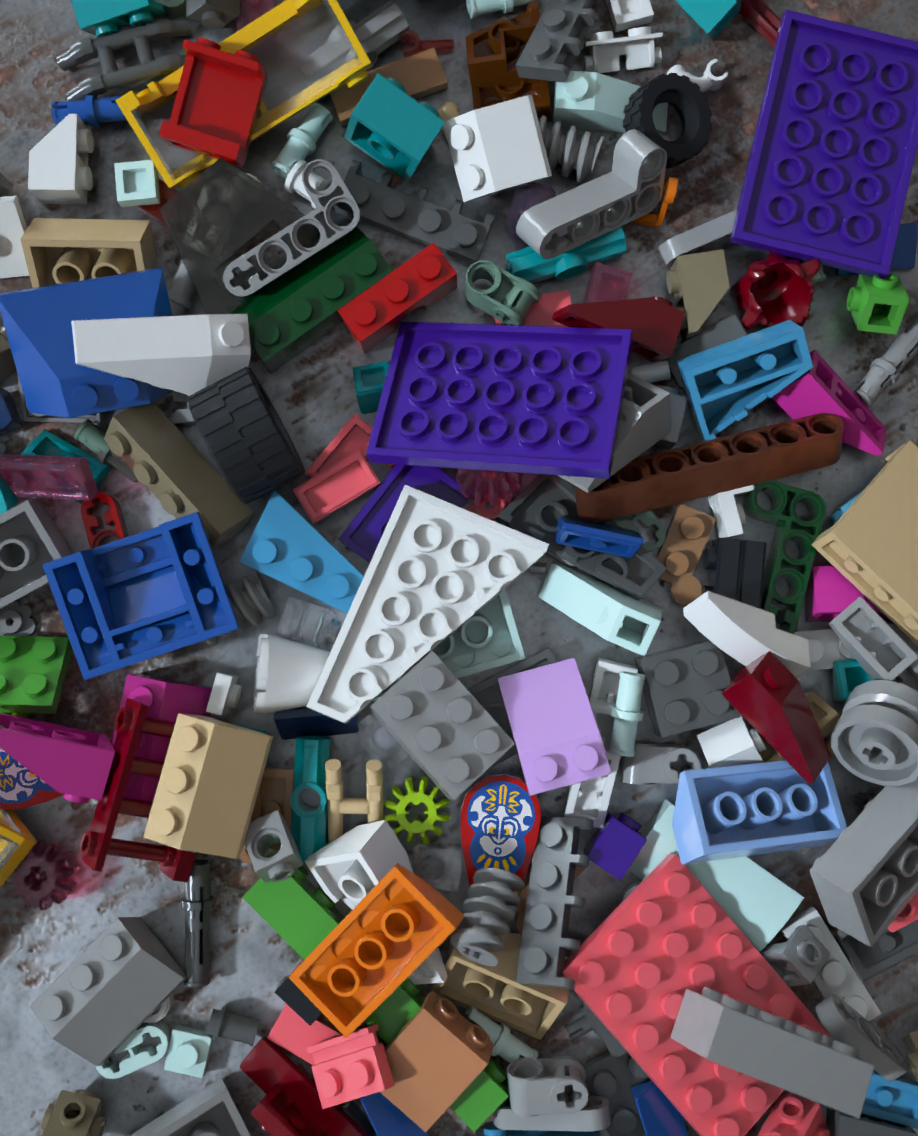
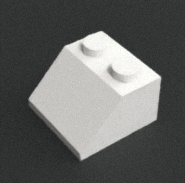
M526 95L467 112L445 121L443 125L464 202L492 196L552 176L532 95Z

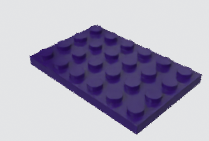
M785 11L780 22L730 238L731 243L779 253L805 261L819 259L821 265L873 277L878 275L881 279H884L889 275L918 146V42L799 12Z
M401 322L366 455L372 463L610 479L633 344L632 329Z

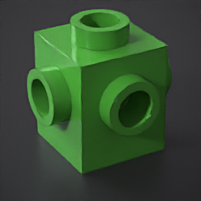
M891 272L884 279H881L878 275L871 277L860 274L856 287H851L849 290L847 310L851 311L857 331L897 334L902 318L908 310L910 296L906 292L900 276H896Z

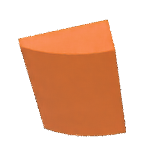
M397 863L288 978L347 1039L457 928L464 915L431 885Z

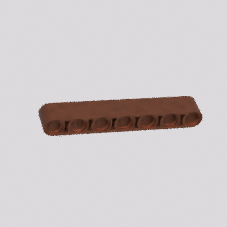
M819 413L637 457L589 493L575 486L577 514L580 519L586 522H603L836 464L841 457L844 422L837 415Z

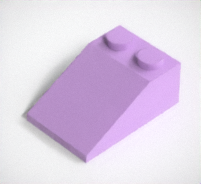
M575 658L497 678L529 797L611 774L601 735Z

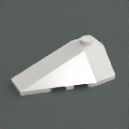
M205 314L71 321L76 364L123 378L128 377L152 384L151 386L180 392L187 396L244 367H248L251 357L248 314Z
M386 820L358 825L316 851L304 861L325 894L334 903L341 899L351 910L358 905L397 863L413 873L407 852ZM437 947L408 976L415 985L444 983L448 975L439 948Z

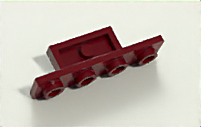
M262 1037L241 1062L240 1069L267 1094L250 1114L268 1134L273 1136H369L338 1105L322 1109L316 1084L267 1037Z

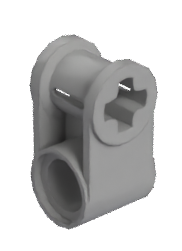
M635 740V755L633 757L622 756L621 782L639 785L656 783L679 784L680 773L700 769V761L694 752L682 744ZM681 754L689 763L682 766L681 772L677 773L670 763L677 761L678 755Z
M565 1055L562 1057L540 1059L521 1058L508 1065L507 1076L510 1106L512 1112L518 1116L534 1117L542 1114H572L582 1110L588 1102V1090L584 1083L586 1077L585 1068L582 1062L573 1056ZM565 1067L569 1068L570 1076L565 1075ZM571 1092L572 1101H568L567 1093Z

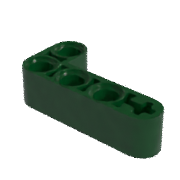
M766 481L756 485L753 491L745 494L743 497V508L750 518L776 525L764 570L761 609L775 614V623L780 624V630L794 634L797 629L816 554V549L811 544L821 534L826 515V505L822 497L812 491L775 481ZM759 491L765 492L771 497L772 507L769 511L762 509L758 505L757 495ZM797 502H803L808 506L810 516L807 521L797 516L795 511ZM789 539H793L799 544L800 554L797 559L791 558L786 552V543ZM780 576L786 578L791 586L790 593L785 598L780 596L776 590V582ZM771 604L786 605V609L778 610L779 607H771Z

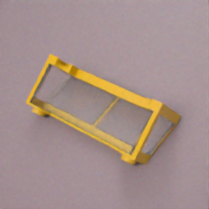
M286 0L218 43L221 46V51L235 55L236 50H242L257 56L260 59L259 63L264 66L268 73L250 143L345 83L349 89L360 84L369 77L366 70L373 67L338 0ZM182 66L161 81H152L147 84L149 89H144L138 94L131 90L115 101L169 188L181 186L183 191H186L203 181L201 173L220 162V160L169 145L159 137L162 121H170L184 67Z

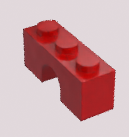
M433 242L337 311L342 324L365 354L395 332L396 324L406 314L422 305L427 310L457 288V273Z

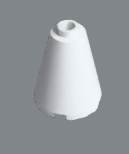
M260 633L256 655L260 657L257 660L254 681V714H266L306 707L330 652L271 634Z

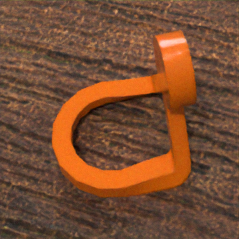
M669 176L668 181H664V197L658 214H646L632 222L650 227H659L664 221L668 204H673L678 178Z

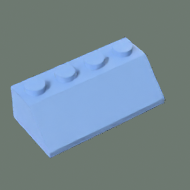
M786 760L688 770L680 773L672 826L681 865L824 846L835 842L842 830L847 827L828 762L816 780L810 784Z

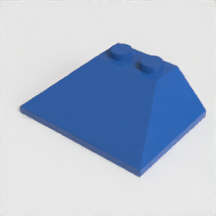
M163 268L0 293V312L29 413L73 418L150 404L173 392V390L151 386L152 384L128 377L123 378L76 364L71 321L173 316Z
M199 512L160 524L158 527L90 550L80 551L42 564L84 680L240 628Z

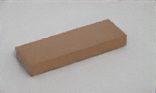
M433 47L368 71L369 77L360 84L349 89L345 83L329 93L341 127L348 125L351 113L377 73L385 79L391 77L397 80L406 89V94L414 100L448 88V82Z

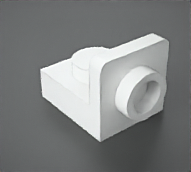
M755 485L707 496L712 516L717 518L715 528L718 538H732L743 534L742 526H745V514L741 504L736 503L734 497L753 491Z

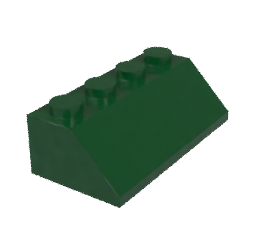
M355 227L349 233L261 289L245 296L228 308L227 312L229 314H248L250 344L272 373L342 324L337 310L390 274L393 270L373 242L360 229Z

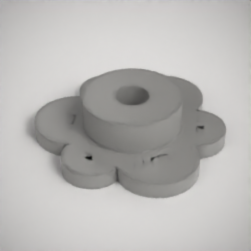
M17 600L2 607L0 610V635H32L36 631V622L31 618L33 615L32 608L28 605L21 606Z

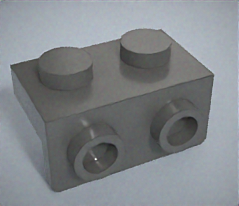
M918 920L895 932H890L886 929L872 947L841 930L837 931L835 939L863 983L918 954Z

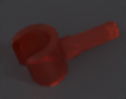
M412 30L402 32L399 37L403 44L415 43L413 48L401 50L404 58L433 47L435 50L454 49L453 39L420 40L418 34Z

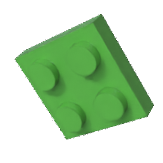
M0 635V712L56 714L73 649L69 637Z

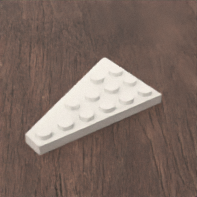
M404 485L306 707L346 724L542 558L549 544Z

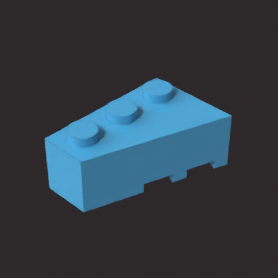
M792 320L784 321L676 361L697 433L703 441L717 438L715 435L734 421L739 422L748 415L747 412L767 397L772 398L813 367L804 330Z
M275 490L239 561L347 614L364 578V575Z

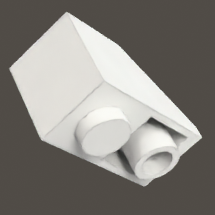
M68 114L29 151L28 190L41 204H87V192L92 190L93 176L88 166L89 153H93L94 139L92 131L86 127L78 114Z

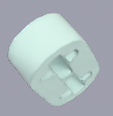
M161 1020L150 1024L142 1023L114 1052L119 1054L126 1050L129 1051V1054L122 1059L119 1065L116 1060L109 1062L107 1059L101 1066H96L97 1071L105 1078L116 1079L158 1061L168 1051L172 1030L168 1024ZM148 1032L152 1037H160L161 1042L156 1047L157 1050L153 1044L143 1048L139 1047V1044L149 1035Z

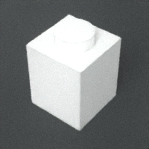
M742 716L697 735L710 768L764 763L760 752L767 748L759 732L755 728L749 730Z

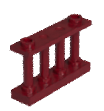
M127 698L125 708H121L116 717L115 730L117 736L113 747L115 754L102 800H98L90 831L87 830L81 840L80 853L82 860L93 871L99 872L103 870L107 855L157 861L160 865L159 870L171 880L188 882L196 852L180 850L165 844L157 845L112 838L118 814L149 818L153 802L123 797L130 773L160 778L164 762L135 757L141 733L171 738L176 723L147 717L148 705L135 699ZM202 714L203 716L230 723L216 716Z

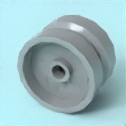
M889 680L867 681L856 686L848 696L842 710V716L837 721L832 733L831 748L837 760L849 772L871 783L882 786H902L914 782L918 778V691L905 684Z

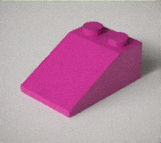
M0 713V748L57 792L64 793V798L69 801L88 803L90 798L102 800L115 754L107 734Z

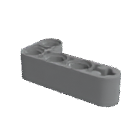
M632 129L627 131L619 138L615 145L611 172L526 210L517 222V235L542 258L551 259L650 213L658 205L663 193L667 163L666 151L639 130Z
M324 159L310 161L302 173V182L305 190L315 204L316 209L240 256L225 268L223 282L230 293L236 296H247L256 292L357 226L360 219L358 205L336 168L330 162ZM323 168L331 174L332 183L326 190L318 191L310 185L309 176L314 169ZM344 203L352 209L353 220L349 225L338 226L331 220L330 212L336 204ZM306 224L316 226L320 232L318 244L311 248L302 246L297 238L299 229ZM273 245L282 247L287 255L285 265L279 269L269 267L265 261V252ZM256 255L259 267L268 274V277L262 280L261 273L259 272L249 278L250 287L248 289L244 285L236 286L233 282L237 277L235 269L239 267L241 271H247L256 266L250 261V258Z

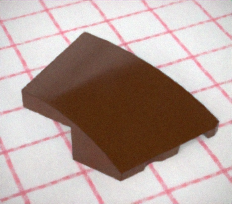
M538 0L528 3L527 11L511 20L504 16L494 21L491 26L479 29L465 37L474 110L526 95H532L538 119L543 115L552 117L548 81L520 78L515 66L540 19Z

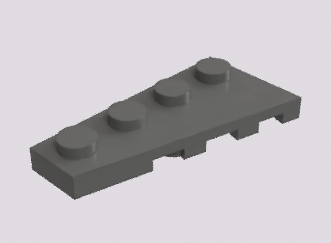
M539 474L495 520L499 524L548 543L547 550L637 600L648 591L667 569L642 546L633 558H626L557 544L555 539L559 517L567 516L580 519L577 514L575 487L557 475ZM612 519L603 522H597L601 524L620 527Z

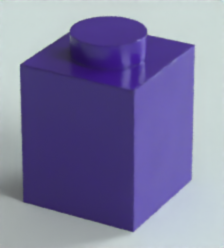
M608 812L603 827L596 830L583 852L586 856L590 857V861L621 881L647 839L639 832L642 825L623 812H621L619 817Z

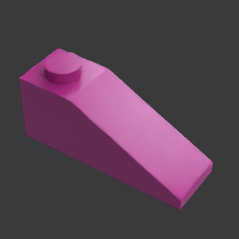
M816 350L810 352L813 367L772 397L777 408L785 411L793 420L819 413L837 415L844 422L842 442L874 456L882 454L887 428Z

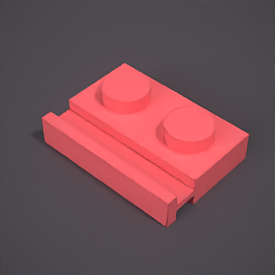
M377 1024L354 1031L347 1039L342 1035L306 1048L307 1053H312L315 1065L311 1068L322 1109L381 1092L395 1086L383 1043L379 1044L375 1032L379 1030Z

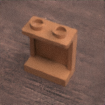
M431 991L416 1014L392 1041L384 1047L395 1086L380 1093L423 1131L427 1132L488 1065L494 1045L483 1028L466 1020L458 1013L456 1006L449 999L440 997L434 991Z

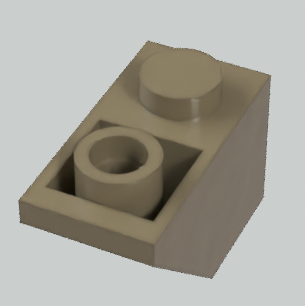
M724 249L677 256L670 270L666 273L668 292L675 295L677 309L685 312L680 328L682 343L694 337L730 288Z

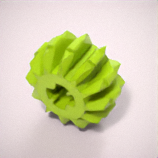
M411 776L406 777L405 786L407 791L401 786L394 784L391 791L398 799L386 798L384 801L385 807L396 810L385 815L384 820L387 823L398 821L399 823L393 830L396 836H399L404 829L408 831L406 843L410 845L414 841L415 833L420 834L423 844H428L430 840L428 829L435 835L441 836L443 829L436 821H450L451 815L449 813L438 810L450 805V799L447 797L436 799L435 797L441 790L434 785L428 791L426 789L428 785L427 776H422L419 788H415L414 780ZM410 802L414 805L423 802L426 805L424 814H427V816L423 818L418 814L412 818L409 815L411 806L407 805Z

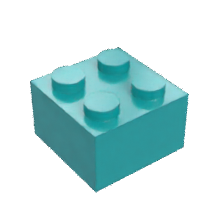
M377 73L351 113L344 138L408 183L434 143L445 121L439 118L440 115L433 106L423 101L419 103L407 95L406 89L397 80L391 77L385 79Z

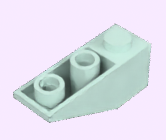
M555 561L552 562L538 595L540 599L605 640L644 657L661 622L662 607L641 598L637 600L609 584Z

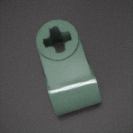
M488 260L474 262L467 270L465 295L473 306L492 315L504 325H525L523 319L533 303H538L542 297L541 292L533 284L512 275ZM479 279H486L493 286L487 290H481L476 288L473 283Z

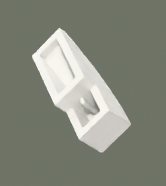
M711 591L705 592L683 608V615L705 637L745 666L770 651L795 677L811 669L808 639L777 629L775 614Z

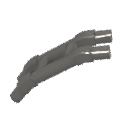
M154 19L151 22L147 21L144 25L95 39L87 38L70 46L69 50L56 57L57 64L63 71H67L79 63L83 64L99 56L103 75L101 73L92 75L81 81L78 86L67 91L66 97L68 101L85 100L86 95H96L97 97L108 93V90L160 75L164 77L184 66L186 55L166 54L155 59L150 40L153 42L160 39H171L174 36H190L188 19ZM135 45L140 64L118 70L113 51Z

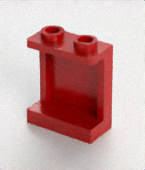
M198 38L196 43L185 39L182 48L186 52V60L169 122L162 121L159 137L169 145L243 168L268 73L264 66L259 63L260 59L249 52L236 50V54L233 55L221 51V46L211 40Z

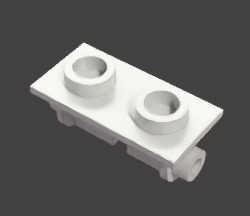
M651 26L628 29V37L613 38V31L590 34V41L583 43V49L589 48L590 55H586L583 58L584 71L597 73L620 71L619 56L625 55L626 70L654 68V64L661 63L662 59L660 46L654 47V40L663 37V32L651 34Z

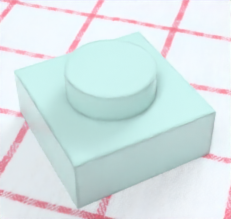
M152 160L114 163L117 202L121 207L160 204L158 170Z
M176 1024L172 1030L163 1070L203 1078L207 1071L214 1035L206 1034L207 1031Z

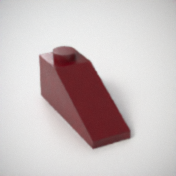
M653 296L649 298L570 304L554 312L552 320L568 327L632 329L633 344L631 354L654 363L672 357L685 312L672 307L670 300Z
M768 651L740 670L722 692V695L810 784L816 780L830 759L831 754L799 680Z

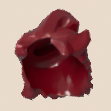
M769 252L765 260H758L751 264L747 273L740 277L731 287L738 303V310H746L743 318L740 320L743 328L750 329L759 322L771 327L787 320H792L803 327L805 320H809L808 311L811 309L810 304L815 293L814 284L811 279L821 268L820 260L813 259L800 263L801 259Z

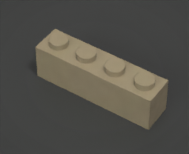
M154 402L130 407L112 417L104 440L107 442L110 450L115 455L120 456L131 468L137 480L141 484L146 485L160 500L166 512L173 515L176 519L199 512L213 551L242 532L254 512L247 504L240 501L229 484Z

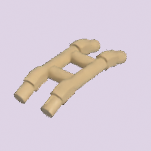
M337 759L328 760L325 763L329 844L344 834L343 814H367V823L383 820L384 780L381 761L376 759L370 760L366 764L367 798H343L344 783L341 762Z

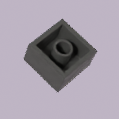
M709 639L645 655V657L634 658L638 673L646 675L643 683V693L655 735L663 738L741 717L734 706L722 695V692L730 684L731 680L723 651Z

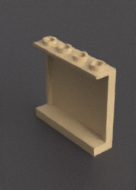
M909 440L885 458L888 462L838 521L831 528L821 533L811 545L918 646V447Z

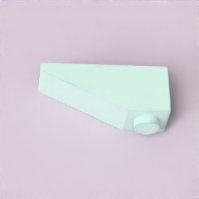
M570 71L565 82L555 83L552 127L558 120L561 121V129H570L571 126H575L576 130L626 133L625 128H623L624 108L630 101L628 100L629 97L641 86L597 72ZM665 102L659 103L652 114L655 128L660 135L666 134L668 103Z

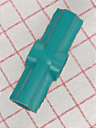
M621 226L551 259H544L531 247H525L506 254L508 271L512 275L522 278L531 284L552 277H556L558 280L568 279L583 273L590 265L625 255L627 252L625 234Z
M313 735L296 737L294 789L290 799L291 808L293 809L291 833L302 861H305L310 855L327 845L328 820L325 763L330 760L331 737ZM306 788L316 790L321 798L320 804L313 807L305 804L301 796L302 790Z

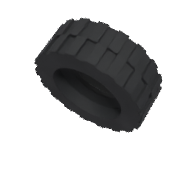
M677 73L658 75L638 88L629 97L628 100L630 101L625 105L623 112L625 113V118L623 119L625 132L632 129L639 130L666 151V169L678 166L698 155L703 150V146L708 143L710 139L709 133L712 131L713 125L711 123L712 111L711 108L709 109L706 95H703L697 83H693L689 80V77L685 75L679 76ZM659 103H670L680 116L682 133L674 141L664 140L655 128L652 114Z

